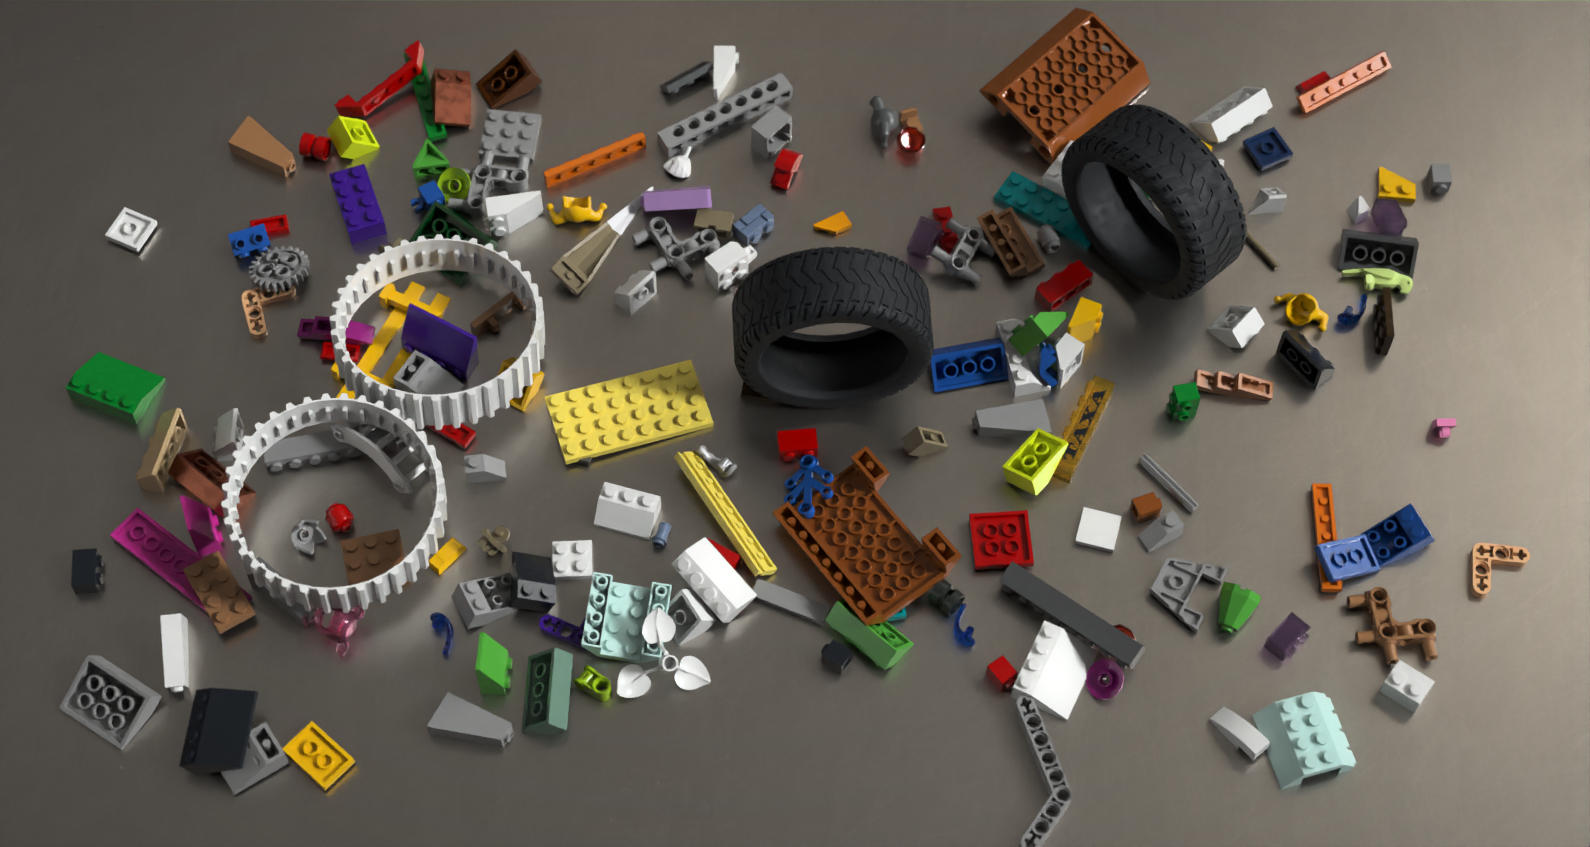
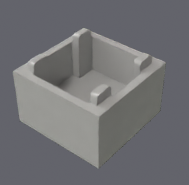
M777 105L751 126V148L767 160L773 157L774 153L785 143L792 140V117Z

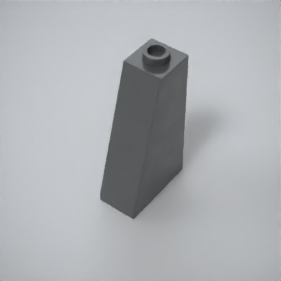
M258 557L256 559L260 564L263 563L268 570L284 578L262 558ZM253 574L247 575L254 590L303 627H306L316 619L318 614L316 607L310 612L305 611L304 605L297 602L291 607L287 605L286 599L280 595L273 598L267 586L259 588L256 585Z

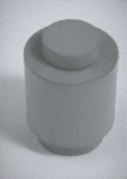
M1045 224L1039 228L1037 235L1043 249L1048 253L1057 251L1061 247V241L1055 227Z

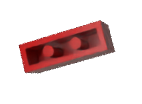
M1080 260L1070 263L1060 273L1056 272L1048 281L1041 282L1036 287L1035 299L1047 312H1052L1092 285L1093 274Z

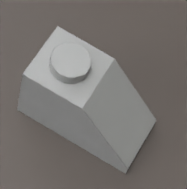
M485 454L464 456L468 484L506 480L505 461Z
M1172 511L1157 518L1138 535V538L1149 553L1181 537L1184 525L1175 511Z

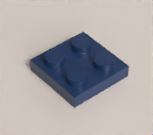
M1275 127L1243 140L1242 145L1261 171L1286 161L1293 156V152Z

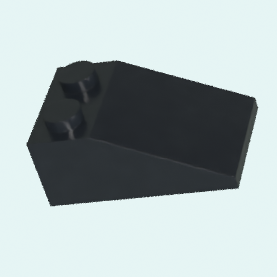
M513 551L510 607L548 613L556 604V582L551 558Z

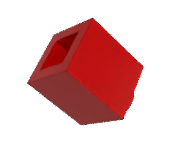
M1002 655L987 666L986 675L1000 691L1014 686L1018 672Z

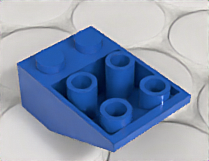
M1411 503L1360 534L1366 535L1380 567L1413 554L1436 541Z

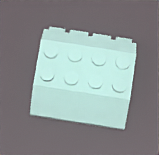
M1309 692L1279 700L1252 715L1257 730L1270 741L1266 753L1281 789L1299 785L1303 778L1337 769L1338 774L1347 772L1357 764L1352 751L1348 750L1350 746L1344 732H1340L1342 726L1337 714L1332 713L1335 711L1333 704L1324 693Z

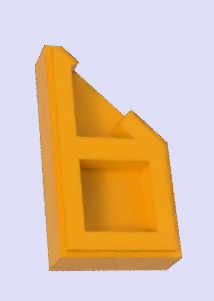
M841 211L813 224V228L817 231L823 230L829 232V234L837 235L852 228V223L846 214Z

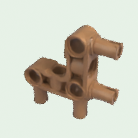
M1374 587L1371 591H1366L1361 595L1347 596L1348 608L1361 606L1367 608L1372 626L1370 631L1355 633L1357 644L1374 642L1384 649L1387 665L1398 663L1397 646L1421 644L1423 645L1427 661L1437 659L1438 654L1435 646L1436 624L1433 620L1425 618L1413 619V621L1409 622L1395 621L1390 608L1392 605L1387 590L1383 587ZM1374 597L1380 598L1381 601L1376 600ZM1422 629L1428 630L1429 633L1424 632ZM1383 633L1389 634L1390 637L1384 636Z

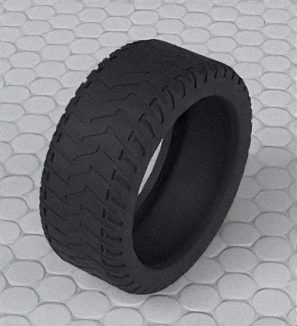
M1141 104L1123 106L1111 112L1068 147L1062 161L1061 177L1070 209L1083 233L1102 258L1135 287H1139L1140 290L1146 293L1149 292L1154 297L1165 300L1184 299L1194 295L1232 264L1241 254L1246 241L1247 225L1245 224V214L1242 213L1244 209L1242 203L1239 202L1240 198L1234 189V184L1230 177L1227 176L1223 166L1220 165L1219 160L1205 143L1190 131L1188 127L1171 115L1154 107ZM1144 192L1152 199V201L1159 208L1162 214L1153 206V204L1150 202V200L1147 198Z
M821 247L783 255L751 272L739 285L732 302L734 363L743 381L754 391L781 403L810 408H840L857 406L862 403L867 404L874 402V400L878 401L887 398L888 395L892 396L898 393V390L902 391L909 387V384L912 385L927 370L933 356L934 343L930 297L924 280L909 264L900 261L897 257L892 255L889 257L888 254L879 251L875 253V250L865 248L861 250V248ZM832 323L871 326L864 330L836 335H807L793 332L806 327Z

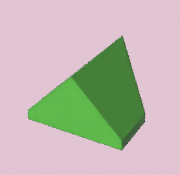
M426 138L412 165L414 177L438 176L450 168L449 160L428 138Z

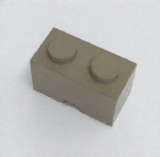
M698 208L694 222V234L705 229H712L716 232L717 239L730 241L732 225L734 224V213L726 210L718 211L710 208Z

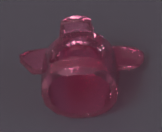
M359 605L355 606L353 611L350 610L349 613H343L341 608H332L334 615L329 623V627L325 628L322 625L325 614L323 608H319L314 617L316 631L338 642L336 651L338 656L343 658L349 648L348 639L354 635L357 621L365 616V610Z

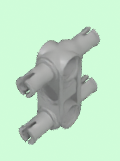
M951 217L945 227L958 235L959 239L954 248L948 254L935 245L929 255L943 263V267L948 275L963 276L976 286L981 280L982 275L969 268L968 265L975 251L980 249L989 257H992L996 251L992 244L984 239L985 237H983L982 231L978 227L964 226Z

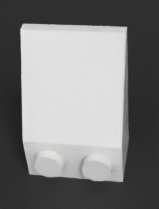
M541 190L485 198L491 236L510 234L544 214Z

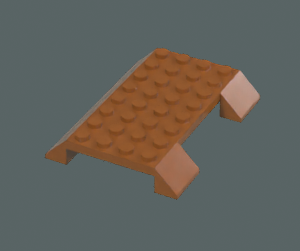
M865 446L851 456L852 464L837 474L831 483L823 484L824 486H829L833 491V496L830 499H824L817 490L812 492V505L815 508V514L812 518H802L798 512V506L804 499L794 506L786 502L772 512V514L862 622L868 626L885 622L935 586L940 580L946 578L962 556L938 527L921 538L922 544L877 493L890 475V472L870 449Z

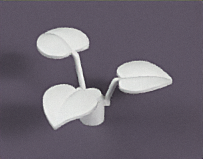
M659 607L652 610L645 618L642 634L647 643L654 644L658 642L664 655L659 658L658 667L644 672L636 664L625 666L618 675L617 694L619 696L634 698L645 694L651 686V681L646 675L658 670L661 671L662 669L666 671L678 669L675 672L674 679L677 685L685 690H693L710 684L709 673L699 659L693 656H684L678 666L677 658L669 655L662 645V642H668L673 638L676 628L672 618Z

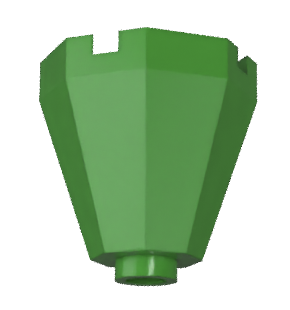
M1224 582L1220 591L1218 624L1221 626L1220 629L1225 632H1237L1257 609L1261 596L1248 588L1245 590L1240 589L1241 586L1238 584Z

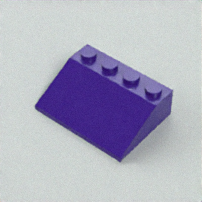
M412 303L409 304L401 335L403 349L408 353H413L416 350L431 358L455 377L468 380L479 364L477 337Z

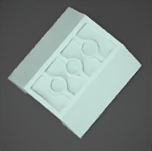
M593 572L581 646L602 658L638 664L659 660L662 656V650L658 642L654 644L646 642L642 634V626L647 615L655 608H661L668 615L672 585L652 582L651 588L612 582L613 575Z

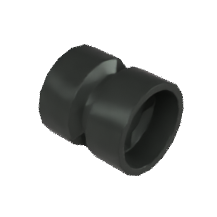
M945 579L940 580L928 595V599L936 605H941V609L949 616L953 615L960 608L966 598L958 589L953 590V585Z

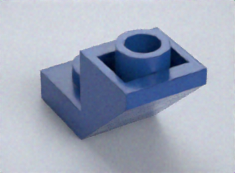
M1042 341L1039 343L1037 368L1040 376L1051 387H1054L1058 383L1057 373L1051 365L1057 360L1055 356L1056 350L1049 343L1046 345Z

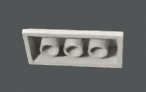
M1244 86L1192 120L1191 124L1208 141L1222 143L1231 134L1238 133L1243 126L1253 123L1255 118L1265 115L1267 110L1273 106L1265 88Z
M1015 318L996 322L995 336L1004 342L1008 379L1014 397L1051 390V386L1040 376L1037 368L1038 345L1022 357L1008 340L1013 335L1011 331L1019 324L1023 326L1025 323Z
M706 537L686 549L671 563L723 623L732 621L758 596Z

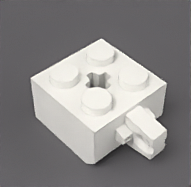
M731 241L705 257V278L718 293L729 289L733 283L743 280L747 276L748 264L757 257L756 250L751 245L742 248L738 242Z

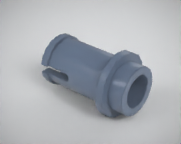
M666 522L659 523L657 533L652 538V544L655 547L663 548L667 544L666 539L671 529L670 524Z

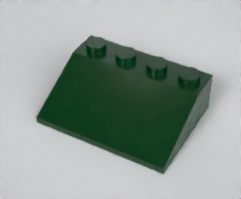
M437 201L433 203L409 243L417 241L418 236L434 239L437 234H442L444 239H452L454 235H460V239L465 241L475 238L477 239V244L483 246L488 243L493 244L494 250L499 245L496 240L446 205ZM438 270L461 287L474 275L473 273L463 271Z

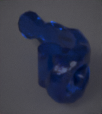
M1362 294L1360 298L1361 303L1358 314H1353V307L1347 306L1344 312L1337 316L1338 321L1342 325H1354L1361 319L1366 310V294Z
M962 603L955 618L954 635L961 645L972 647L976 644V640L972 638L974 628L968 626L965 632L960 628L961 617L967 608V604Z
M438 612L432 613L430 620L434 621L432 626L437 633L442 631L444 625L447 626V639L442 654L447 656L450 653L453 642V626L447 616Z

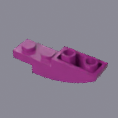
M315 316V319H301L297 336L299 339L332 340L330 317ZM350 320L345 332V343L372 345L376 328Z

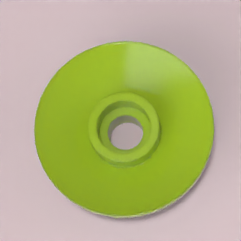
M451 167L446 169L438 180V187L443 193L445 201L448 203L449 198L466 199L468 197L471 185L469 175L461 168Z

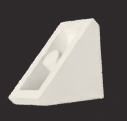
M1278 187L1261 188L1247 215L1283 212L1287 194Z

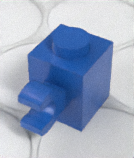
M434 180L418 187L419 198H414L410 201L412 207L419 205L415 208L416 214L421 213L424 207L429 211L435 201L446 205L445 197Z

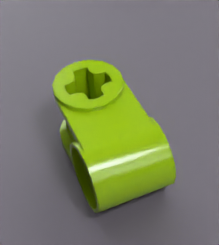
M585 665L581 675L573 680L580 690L587 692L598 701H607L612 696L610 681L588 665ZM601 687L607 688L604 691H598V689Z

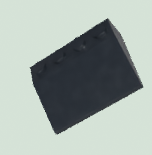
M223 688L196 690L179 766L194 775L243 769L259 692Z

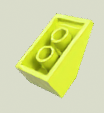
M1037 428L1002 466L1006 481L1037 496L1049 483L1068 446V442Z

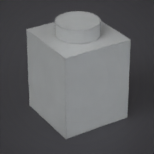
M1431 164L1428 171L1430 192L1444 193L1449 191L1452 184L1450 164Z

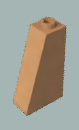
M250 116L246 117L228 141L231 153L283 177H287L295 169L296 163L293 153Z

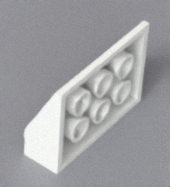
M1044 621L1016 679L1011 697L1018 699L1022 695H1028L1034 699L1038 709L1067 721L1084 685L1087 672L1094 663L1098 652L1063 628Z

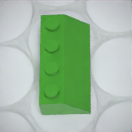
M844 599L836 601L825 619L833 630L839 631L845 636L846 641L857 646L863 655L869 656L876 666L884 670L894 666L914 645L913 642L887 621L866 626Z

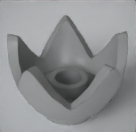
M312 519L302 520L293 527L291 540L295 548H299L301 551L312 555L314 545L327 540L323 531L318 527L319 521Z

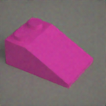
M184 495L179 496L188 532L197 553L203 556L221 551V543L224 540L221 531H217L216 528L219 525L217 514L213 515L209 507Z

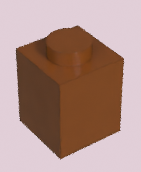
M1154 492L1133 498L1130 509L1139 524L1159 517L1162 503L1159 498H1156Z

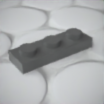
M703 61L661 84L660 88L665 93H676L680 90L679 87L683 85L688 86L694 83V79L707 76L709 74L708 71L714 68L711 62Z

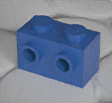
M264 223L227 234L234 256H239V259L250 256L249 252L257 250V253L267 251V247L271 246Z

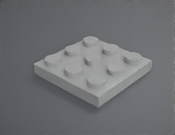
M488 109L479 149V158H482L483 152L488 150L494 153L493 159L518 161L520 155H527L530 159L529 163H533L542 119L541 114Z

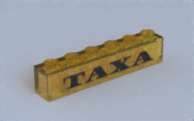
M1094 375L1092 381H1087L1084 389L1086 393L1084 396H1080L1077 403L1079 408L1077 411L1074 410L1069 420L1071 424L1070 426L1066 425L1063 431V440L1068 442V446L1052 477L1070 484L1114 393L1116 383Z

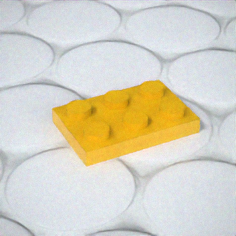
M313 721L282 748L284 753L325 791L355 763V760Z

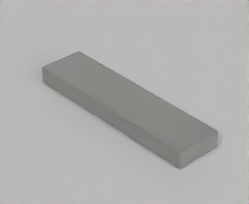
M759 578L752 589L758 595L754 598L755 600L822 626L831 610L829 605Z

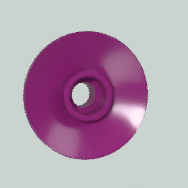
M1109 659L1096 661L1091 665L1086 676L1089 692L1094 697L1103 700L1115 697L1121 691L1124 683V674L1121 667ZM1110 677V682L1107 684L1106 678Z

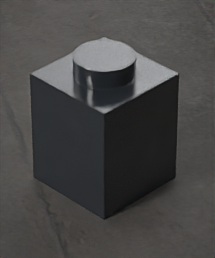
M834 639L821 650V662L840 675L853 660V652Z

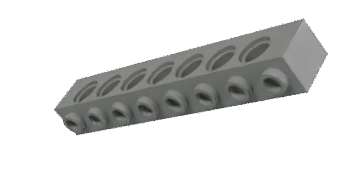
M782 72L772 75L763 82H758L746 90H741L734 96L727 97L715 105H710L705 110L696 112L684 120H679L675 124L661 129L657 132L658 144L667 157L670 158L686 150L688 146L693 147L773 108L775 105L793 98V87Z

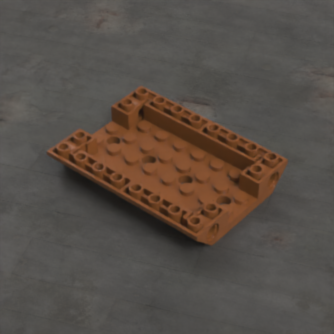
M1075 8L982 87L979 92L1003 116L1010 113L1033 136L1029 143L1052 165L1070 140H1077L1111 112L1128 104L1151 82L1144 62L1094 12ZM1101 46H1107L1110 52H1104ZM1079 66L1084 67L1085 70H1086V73H1081V72L1078 70V67H1079ZM1054 87L1060 88L1062 93L1057 94L1054 91ZM1030 108L1036 109L1037 112H1038V114H1037V115L1031 114L1030 111H1029V109H1030Z

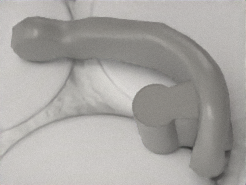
M705 445L697 447V453L702 455V458L721 477H729L736 469L737 465L731 463L727 457H723V459L715 457L712 453L707 452Z

